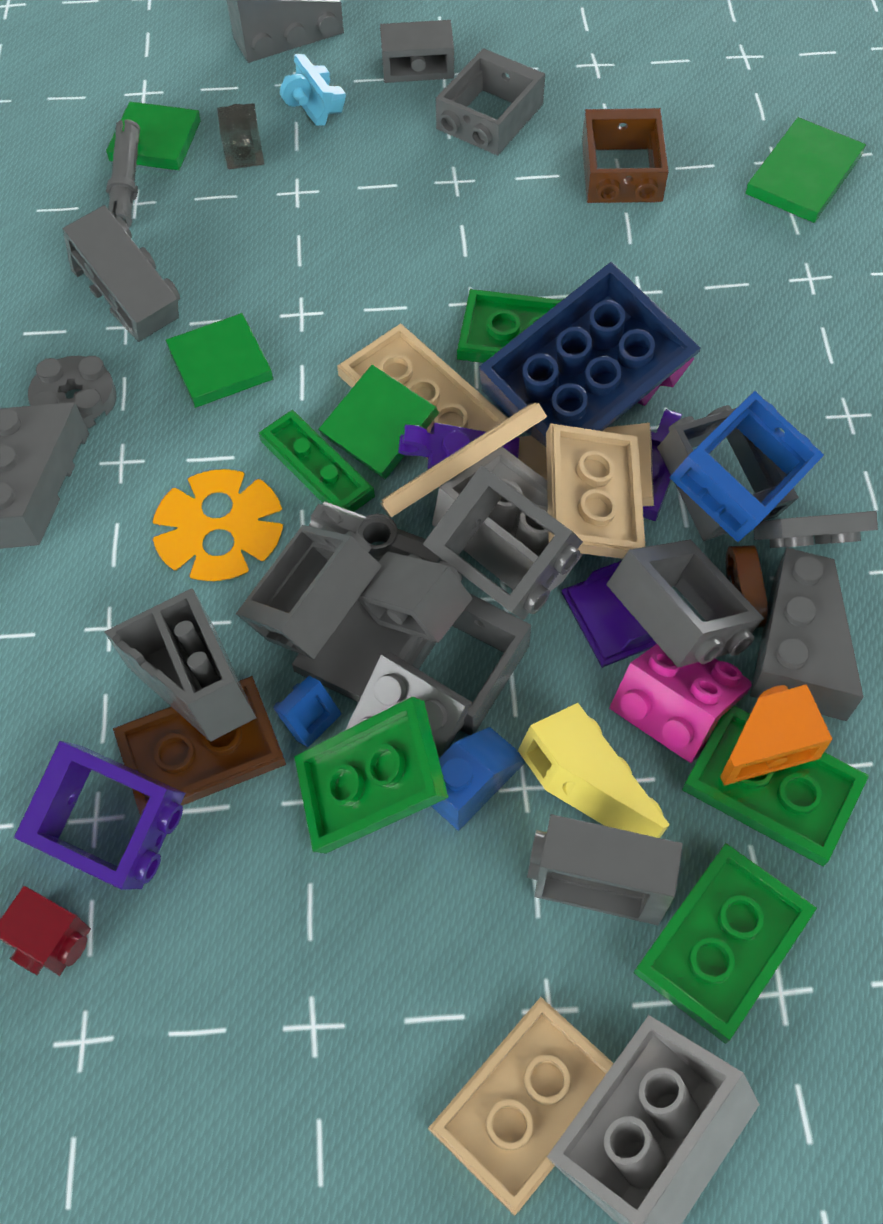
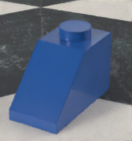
M491 727L456 741L439 758L448 798L431 807L459 831L525 763L518 750Z

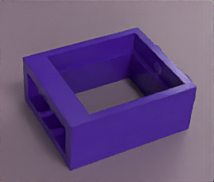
M59 741L14 838L121 890L142 889L144 884L151 881L159 868L161 855L158 853L166 835L171 834L180 822L183 814V806L180 804L185 793L86 747ZM91 770L150 796L118 866L59 839Z

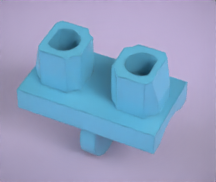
M295 54L296 72L293 75L284 77L280 87L281 98L288 106L296 107L301 105L316 126L326 125L328 114L342 113L346 94L340 86L329 87L330 73L325 66H313L305 54Z

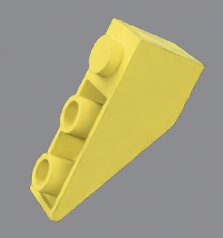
M579 703L530 725L518 752L547 792L607 827L660 838L670 826L664 818L658 803L646 794L632 775L628 763L616 754L602 735L597 722L588 717Z

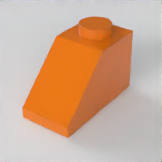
M807 684L788 689L786 685H779L759 695L720 776L724 786L820 759L833 739Z

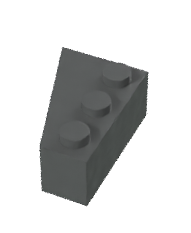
M786 548L773 577L767 607V621L763 627L750 696L758 698L764 691L779 685H786L788 689L807 684L821 715L847 721L864 696L835 559Z

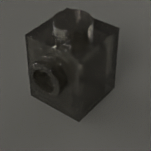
M255 103L218 107L219 129L228 170L265 165Z

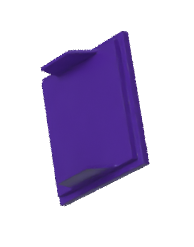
M621 561L592 571L587 580L561 590L566 603L602 668L646 651L657 644L606 585Z

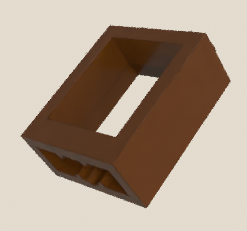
M661 108L585 109L582 147L587 203L663 202L668 178V164ZM621 123H626V126L620 127L619 125ZM647 149L649 168L597 169L596 150Z

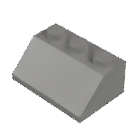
M501 446L439 487L432 525L436 527L481 465L548 513L547 480ZM502 497L463 550L514 590L549 544L548 530ZM573 567L564 575L559 573L548 590L551 592L561 584Z
M648 1015L547 1158L618 1224H682L760 1104L742 1071Z

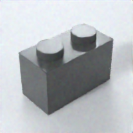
M451 20L380 24L384 83L454 79V43Z
M386 552L379 561L382 565L357 600L378 625L439 643L473 598L461 583L463 580L461 574L452 565L444 561L435 563L422 560L413 554L404 556Z

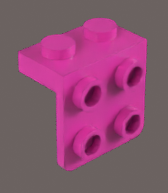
M656 644L630 662L609 709L689 763H692L700 756L719 718L748 693L752 683L742 675L737 667L730 663L719 661L716 658L706 664L697 662L677 667L659 645Z

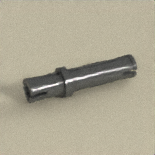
M125 119L124 131L122 120L116 123L112 175L107 181L106 192L109 193L108 210L115 218L118 216L122 219L124 218L129 228L132 224L133 201L137 198L138 187L135 186V173L141 129L136 122Z

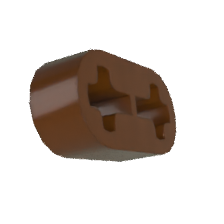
M754 545L729 546L725 560L726 577L763 616L764 619L757 628L764 627L767 621L768 608L757 549Z

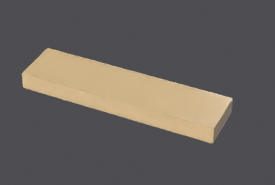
M539 403L526 406L383 498L380 504L389 517L395 516L547 417Z

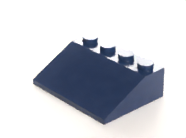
M610 262L480 365L479 374L482 391L508 418L530 404H540L547 417L525 432L546 447V432L550 423L603 431L697 355L701 347L613 262Z

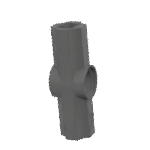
M325 501L322 504H318L311 515L310 527L322 529L323 526H328L341 534L351 531L362 537L371 546L369 554L377 562L381 560L386 552L404 556L413 554L422 560L435 563L444 561L423 545L426 540L425 538L398 529L395 522L386 515L371 514L363 516ZM374 542H385L382 545H371Z

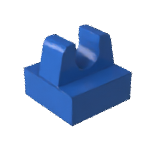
M308 676L301 683H297L292 687L293 691L282 702L278 701L273 707L296 741L307 748L342 714L322 683L311 676Z

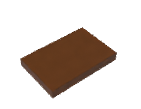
M253 676L240 680V683L256 719L211 742L172 707L113 728L124 765L184 792L185 796L180 804L182 806L285 766L286 762ZM132 789L141 816L150 796Z

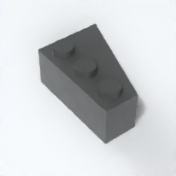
M226 0L233 38L248 63L344 33L340 0Z
M103 205L62 228L71 271L77 277L85 274L93 282V285L89 287L90 291L96 298L104 296L111 305V308H109L111 314L138 342L179 318L178 301L180 300V295L170 279L165 278L163 280L155 270L156 265L152 256L144 247L139 249L132 240L130 229L120 216L115 218L108 208Z
M76 402L0 408V549L40 545L60 501L58 492L66 476H71L75 467L73 459L80 444L86 443L89 436V431Z
M193 588L104 631L126 666L210 742L256 719L216 629Z

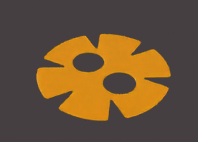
M211 470L189 477L188 482L195 498L190 497L177 488H172L162 499L155 512L153 524L177 527L175 530L153 537L156 551L164 563L174 571L178 570L196 555L190 573L191 579L221 581L247 573L249 568L241 550H244L260 561H265L275 549L282 533L283 524L258 520L282 510L280 501L274 491L265 482L257 479L239 494L245 474L237 470ZM213 493H224L232 499L233 506L226 516L210 518L202 511L204 499ZM217 529L230 532L234 538L232 549L221 556L208 554L202 545L204 537L209 532Z

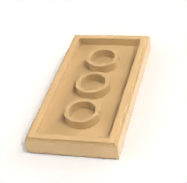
M401 323L337 366L338 375L353 388L373 364L436 406L439 415L426 429L429 433H431V428L435 422L487 432L508 419Z

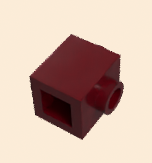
M25 885L0 919V940L15 950L9 959L38 976L43 967L60 976L66 966L73 965L80 958L87 944L86 936L91 930L77 915Z

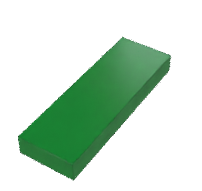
M293 409L259 432L261 442L322 503L325 501L355 512L375 497L374 488Z

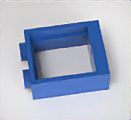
M754 391L687 456L669 478L732 538L739 542L775 508L824 454L805 435L801 434L777 412L772 404L768 403ZM735 428L743 433L787 474L761 502L709 455Z

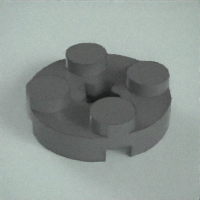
M68 356L60 359H44L37 365V374L31 380L28 388V400L31 406L76 402L87 429L96 425L94 419L104 411L106 416L110 413L117 397L116 387L111 374L105 368L103 361L97 356ZM70 390H81L75 392L73 398H67L65 395Z

